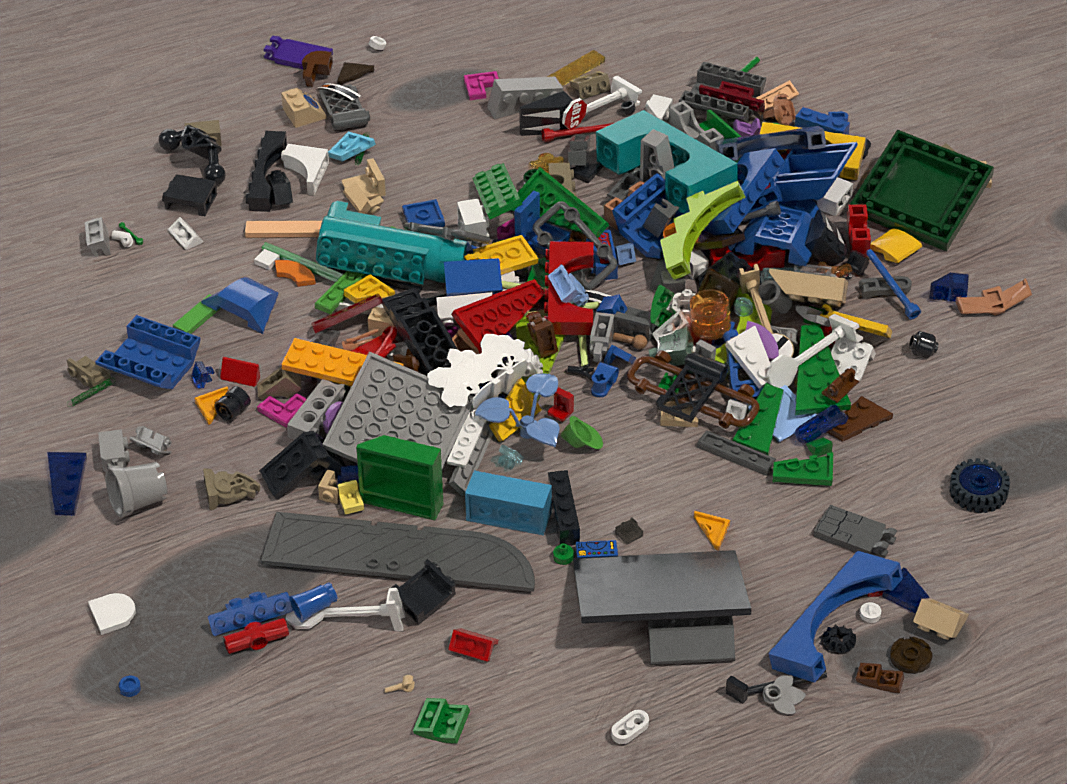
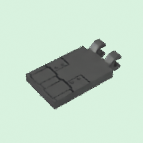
M830 505L815 528L814 537L855 552L874 553L885 558L888 554L887 548L889 544H894L896 540L894 536L897 530L894 528L886 529V524Z

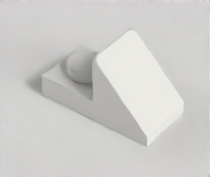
M679 310L654 331L652 335L658 343L660 336L684 327L689 329L690 323L683 312Z

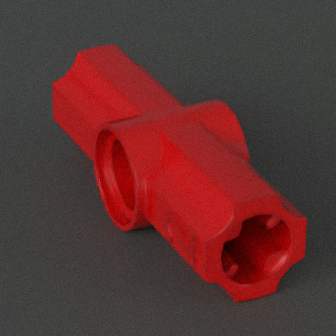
M284 618L262 625L259 622H252L242 631L223 636V640L229 654L250 647L253 650H259L264 648L269 641L288 636L289 630Z

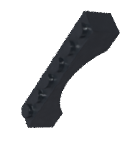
M266 130L264 137H261V148H258V159H255V170L252 171V182H249V193H246L245 199L246 204H249V211H271L273 203L272 187L266 181L265 176L270 167L281 158L282 151L287 147L286 131Z

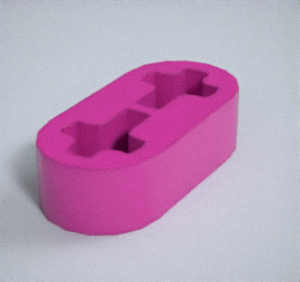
M514 218L497 228L498 239L515 237Z

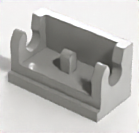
M102 217L86 221L87 247H90L93 255L98 257V249H102L105 255H110L109 233Z

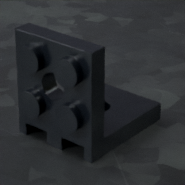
M730 251L709 267L739 285V269L743 268L744 272L754 270L744 259H740ZM708 269L698 276L699 285H701Z

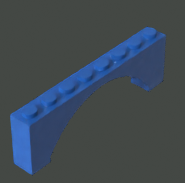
M857 551L834 579L827 584L821 594L816 597L815 601L804 611L801 617L794 622L788 632L782 636L775 647L770 650L768 654L772 669L815 683L826 670L823 654L819 653L814 646L815 635L820 624L837 607L854 598L877 591H893L903 579L900 562Z

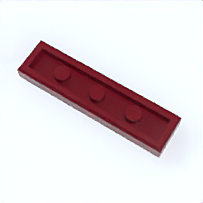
M377 293L312 322V328L315 333L320 332L382 304V298Z

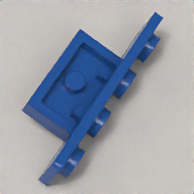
M254 592L248 598L230 600L228 604H225V611L209 615L208 621L212 634L216 636L245 627L252 622H261L290 613L293 609L288 592L267 597L265 592Z

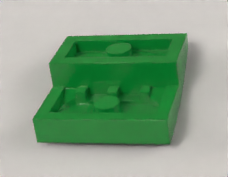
M660 284L652 301L650 315L651 323L657 327L663 325L671 317L672 313L667 311V308L675 295Z
M426 698L413 732L427 739L457 744L470 709L468 705L448 704L447 700L443 698Z

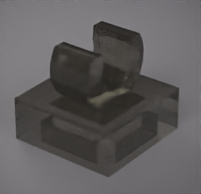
M633 517L615 527V533L626 545L643 537V530L638 526V522Z

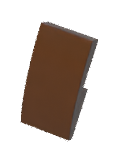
M393 355L394 362L402 363L404 367L416 372L420 370L419 360L413 355Z
M860 662L856 681L861 684L894 693H900L904 680L903 671L882 670L881 664Z

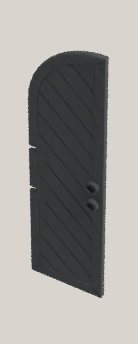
M276 512L261 559V564L403 579H410L425 566L424 561L428 559L432 563L438 564L442 573L445 576H450L455 584L533 592L535 588L533 569L520 550L499 537L467 530L424 526L423 530H417V525L377 522V526L371 525L372 521Z

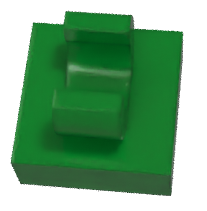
M665 372L658 387L668 390L678 376H668V373ZM680 388L675 390V394H678Z

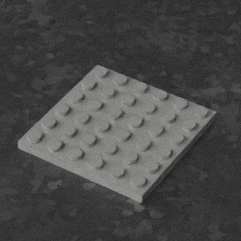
M369 351L322 446L330 452L357 463V444L386 435L441 448L443 470L472 408L474 396H468L465 406L454 405L449 407L441 399L443 387L437 388L429 385V378Z

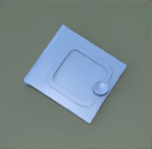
M786 385L781 387V389H784V395L773 437L778 443L818 420L817 414L795 416L796 395Z

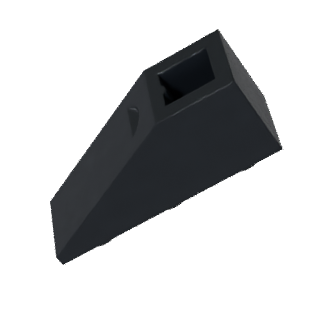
M281 170L271 171V174H267L269 185L272 187L275 205L293 203L291 184L286 174L281 172Z

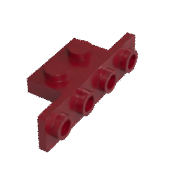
M725 81L721 82L719 89L701 84L699 86V94L748 106L754 112H764L765 110L764 100L753 98L755 93L753 88Z

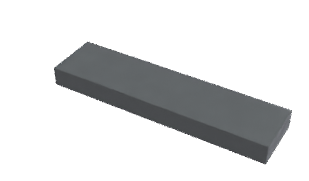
M707 430L697 442V447L766 476L773 468V463L776 462V458Z

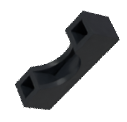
M568 470L548 472V485H552V503L555 511L559 545L564 543L574 546L576 542H580V526Z

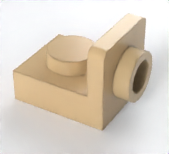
M327 470L318 485L319 500L338 504L339 492L337 480H335V471Z

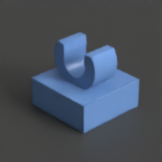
M633 243L614 247L618 265L636 262Z

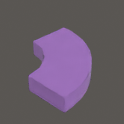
M747 321L746 330L756 326L769 361L777 358L779 350L773 335L765 327Z

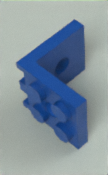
M533 191L522 202L523 205L518 206L514 211L515 236L522 235L524 239H528V244L533 251L546 256V249L548 248L542 247L538 243L537 235L533 231V224L540 218V193ZM544 223L540 227L542 231L549 232L555 242H567L570 239V232L548 223Z

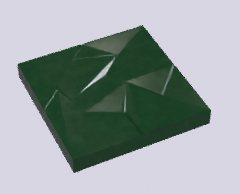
M897 129L849 205H866L867 220L889 229H899L921 242L947 252L991 180L994 167Z

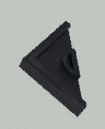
M588 162L586 165H575L570 170H574V178L589 183L603 168V165L600 162L595 164H589Z

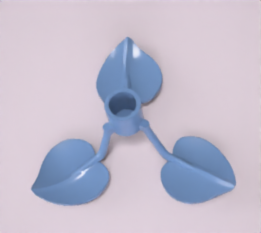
M535 374L528 378L526 387L528 391L535 393L531 415L523 416L520 421L513 409L509 408V401L500 397L485 400L478 406L475 412V416L496 423L507 420L511 413L516 422V427H520L521 437L526 439L533 438L543 444L556 447L560 429L559 424L549 418H542L537 422L534 420V413L538 395L550 397L555 394L558 389V379L551 374Z

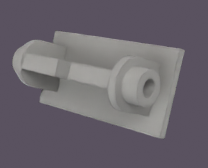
M138 426L136 428V437H130V439L136 441L137 446L149 447L152 449L151 452L157 455H162L163 453L171 454V451L167 450L172 443L169 437L156 433L153 439L155 431L145 426Z

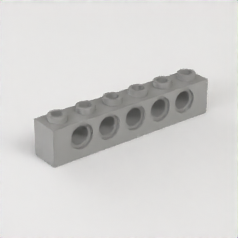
M322 379L287 424L288 438L295 440L303 432L314 431L319 434L328 408L336 402H344L352 386Z

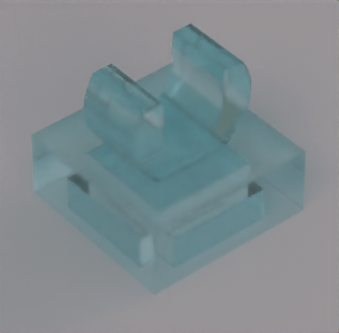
M503 444L499 449L503 456L499 458L498 463L503 466L505 461L509 460L507 468L510 470L514 468L515 462L521 465L524 457L519 452Z

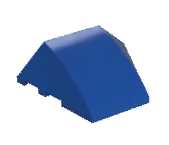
M244 277L202 300L201 303L216 311L221 307L248 321V327L263 334L279 292L248 277Z

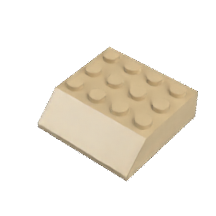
M769 269L771 276L793 301L804 302V299H808L809 302L814 304H822L823 301H826L830 306L841 307V304L846 302L848 281L845 278Z

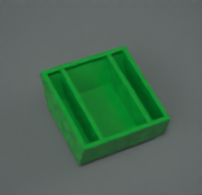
M386 435L357 444L359 488L363 503L436 520L444 504L441 448Z

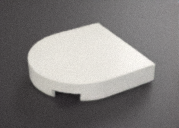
M114 593L88 601L89 608L101 635L126 627L136 614L133 600L124 594Z

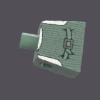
M688 327L660 336L658 347L649 349V356L655 357L658 351L663 350L671 356L669 364L674 366L685 365L684 360L688 354L693 352L694 340Z

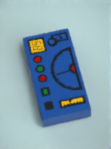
M617 541L576 542L577 558L618 556Z

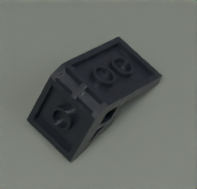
M314 431L303 432L259 470L271 493L277 499H280L307 474L315 480H322L327 470L335 471V478H343L350 471L340 455L330 452L322 446L325 439Z

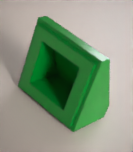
M822 437L806 442V446L812 455H817L818 457L832 452L833 443Z

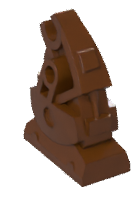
M533 311L526 315V321L529 322L527 323V328L534 345L538 347L540 358L557 353L558 347L553 323L549 320L547 321L545 317L542 318L539 312Z

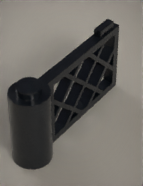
M695 352L686 356L684 360L685 367L666 394H661L656 401L658 410L692 423L719 382L722 383L725 380L729 369L728 365ZM688 373L694 375L695 379L685 381L684 377ZM709 381L711 385L702 388L700 383ZM698 384L699 389L688 390L687 386ZM684 387L686 392L675 394L677 388ZM702 395L701 399L692 401L691 396ZM688 397L690 402L679 405L678 399ZM675 400L676 406H665L667 402ZM692 407L693 411L690 415L683 413L681 410Z

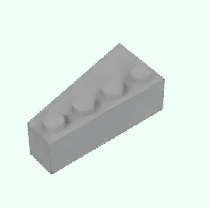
M556 77L494 79L487 108L494 119L519 113L520 106L563 91V87Z

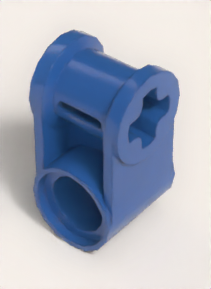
M602 362L598 364L596 371L592 375L593 386L591 393L593 396L600 398L608 394L618 378V367Z

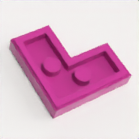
M497 71L464 75V83L469 100L486 98L485 88L493 87L494 79H499Z
M296 393L283 404L269 396L257 406V411L287 428V424L307 399Z

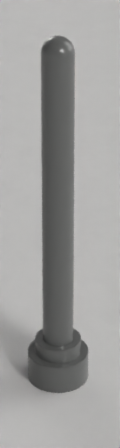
M778 201L770 202L769 205H766V208L748 213L741 223L765 215H780L781 209Z

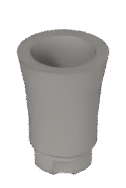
M767 280L759 286L758 292L763 304L781 314L787 313L792 308V300L784 293L776 281Z

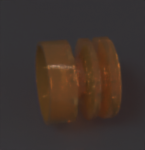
M709 289L700 291L691 298L690 312L694 334L701 339L707 340L723 337V334L731 328L729 299L726 294L719 290Z

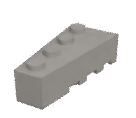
M654 129L641 140L640 181L644 183L656 173L665 179V172L674 168L668 135Z

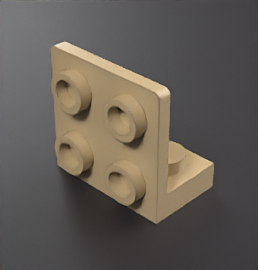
M374 158L367 160L366 174L342 180L344 189L357 184L369 200L378 196H386L385 179Z

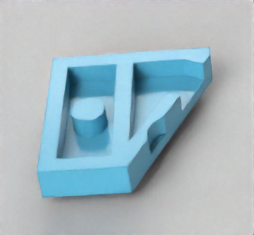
M348 131L328 151L330 158L345 161L373 147L375 140Z

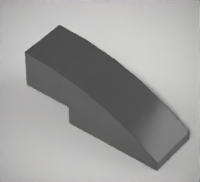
M590 135L572 136L568 151V163L570 165L587 164Z

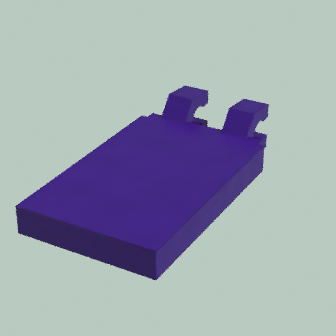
M272 36L270 38L271 46L266 45L264 48V52H266L264 55L265 59L275 61L276 64L303 69L302 60L310 52L328 51L332 52L333 55L332 48L290 39L282 40L280 36Z

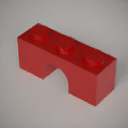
M848 205L847 228L850 252L856 250L868 257L866 252L870 249L871 236L870 229L867 228V206Z

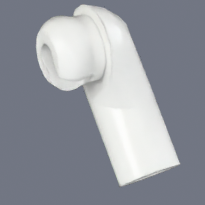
M115 230L112 232V239L120 240L124 247L132 246L133 238L130 233Z

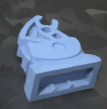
M562 264L548 275L562 302L575 303L578 307L588 302L589 296L587 293L585 294L586 290L571 273H567Z

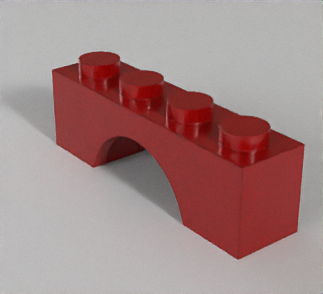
M761 245L753 255L735 254L740 259H744L753 268L757 264L759 271L784 268L785 250L775 246ZM729 247L710 249L709 266H712L729 251L732 252Z

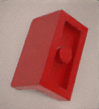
M462 628L453 629L448 650L484 661H490L493 646L498 644L499 639Z

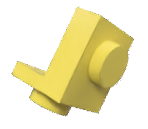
M357 480L338 484L339 500L344 514L364 510Z

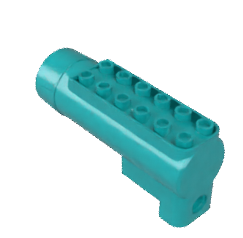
M335 201L330 205L327 216L323 218L317 240L316 261L325 267L423 284L425 279L445 283L444 262L465 260L467 241L455 238L453 241L443 239V236L381 226V217L348 211L347 202Z

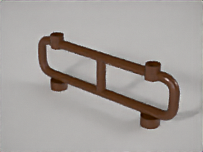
M660 350L655 357L642 356L634 361L627 372V379L635 385V390L640 394H644L647 390L657 395H665L668 390L651 384L645 378L638 379L634 376L642 364L648 363L675 375H679L683 369L669 364L671 356L667 352ZM687 373L684 378L691 380L695 379V376ZM704 381L700 384L707 387L711 385V382ZM693 384L689 391L699 389L698 384ZM718 384L714 389L715 391L752 406L748 415L744 419L739 420L728 412L721 413L704 405L699 411L718 419L719 425L722 428L728 429L730 425L736 427L749 425L757 416L760 406L758 401L753 398L755 391L750 385L742 384L739 390L735 391ZM688 397L678 399L679 404L690 402Z

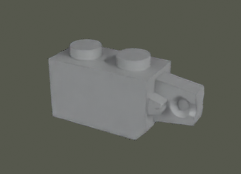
M599 312L595 314L590 336V354H593V362H601L602 356H606L611 346L614 334V314Z
M122 429L98 432L103 471L106 472L107 468L113 466L127 467L126 462H130L129 451H125L128 448L127 437H123Z

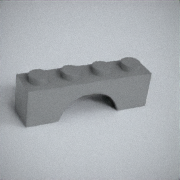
M684 101L669 107V124L716 151L715 141L724 139L716 129L712 128L704 131L697 123L693 109Z

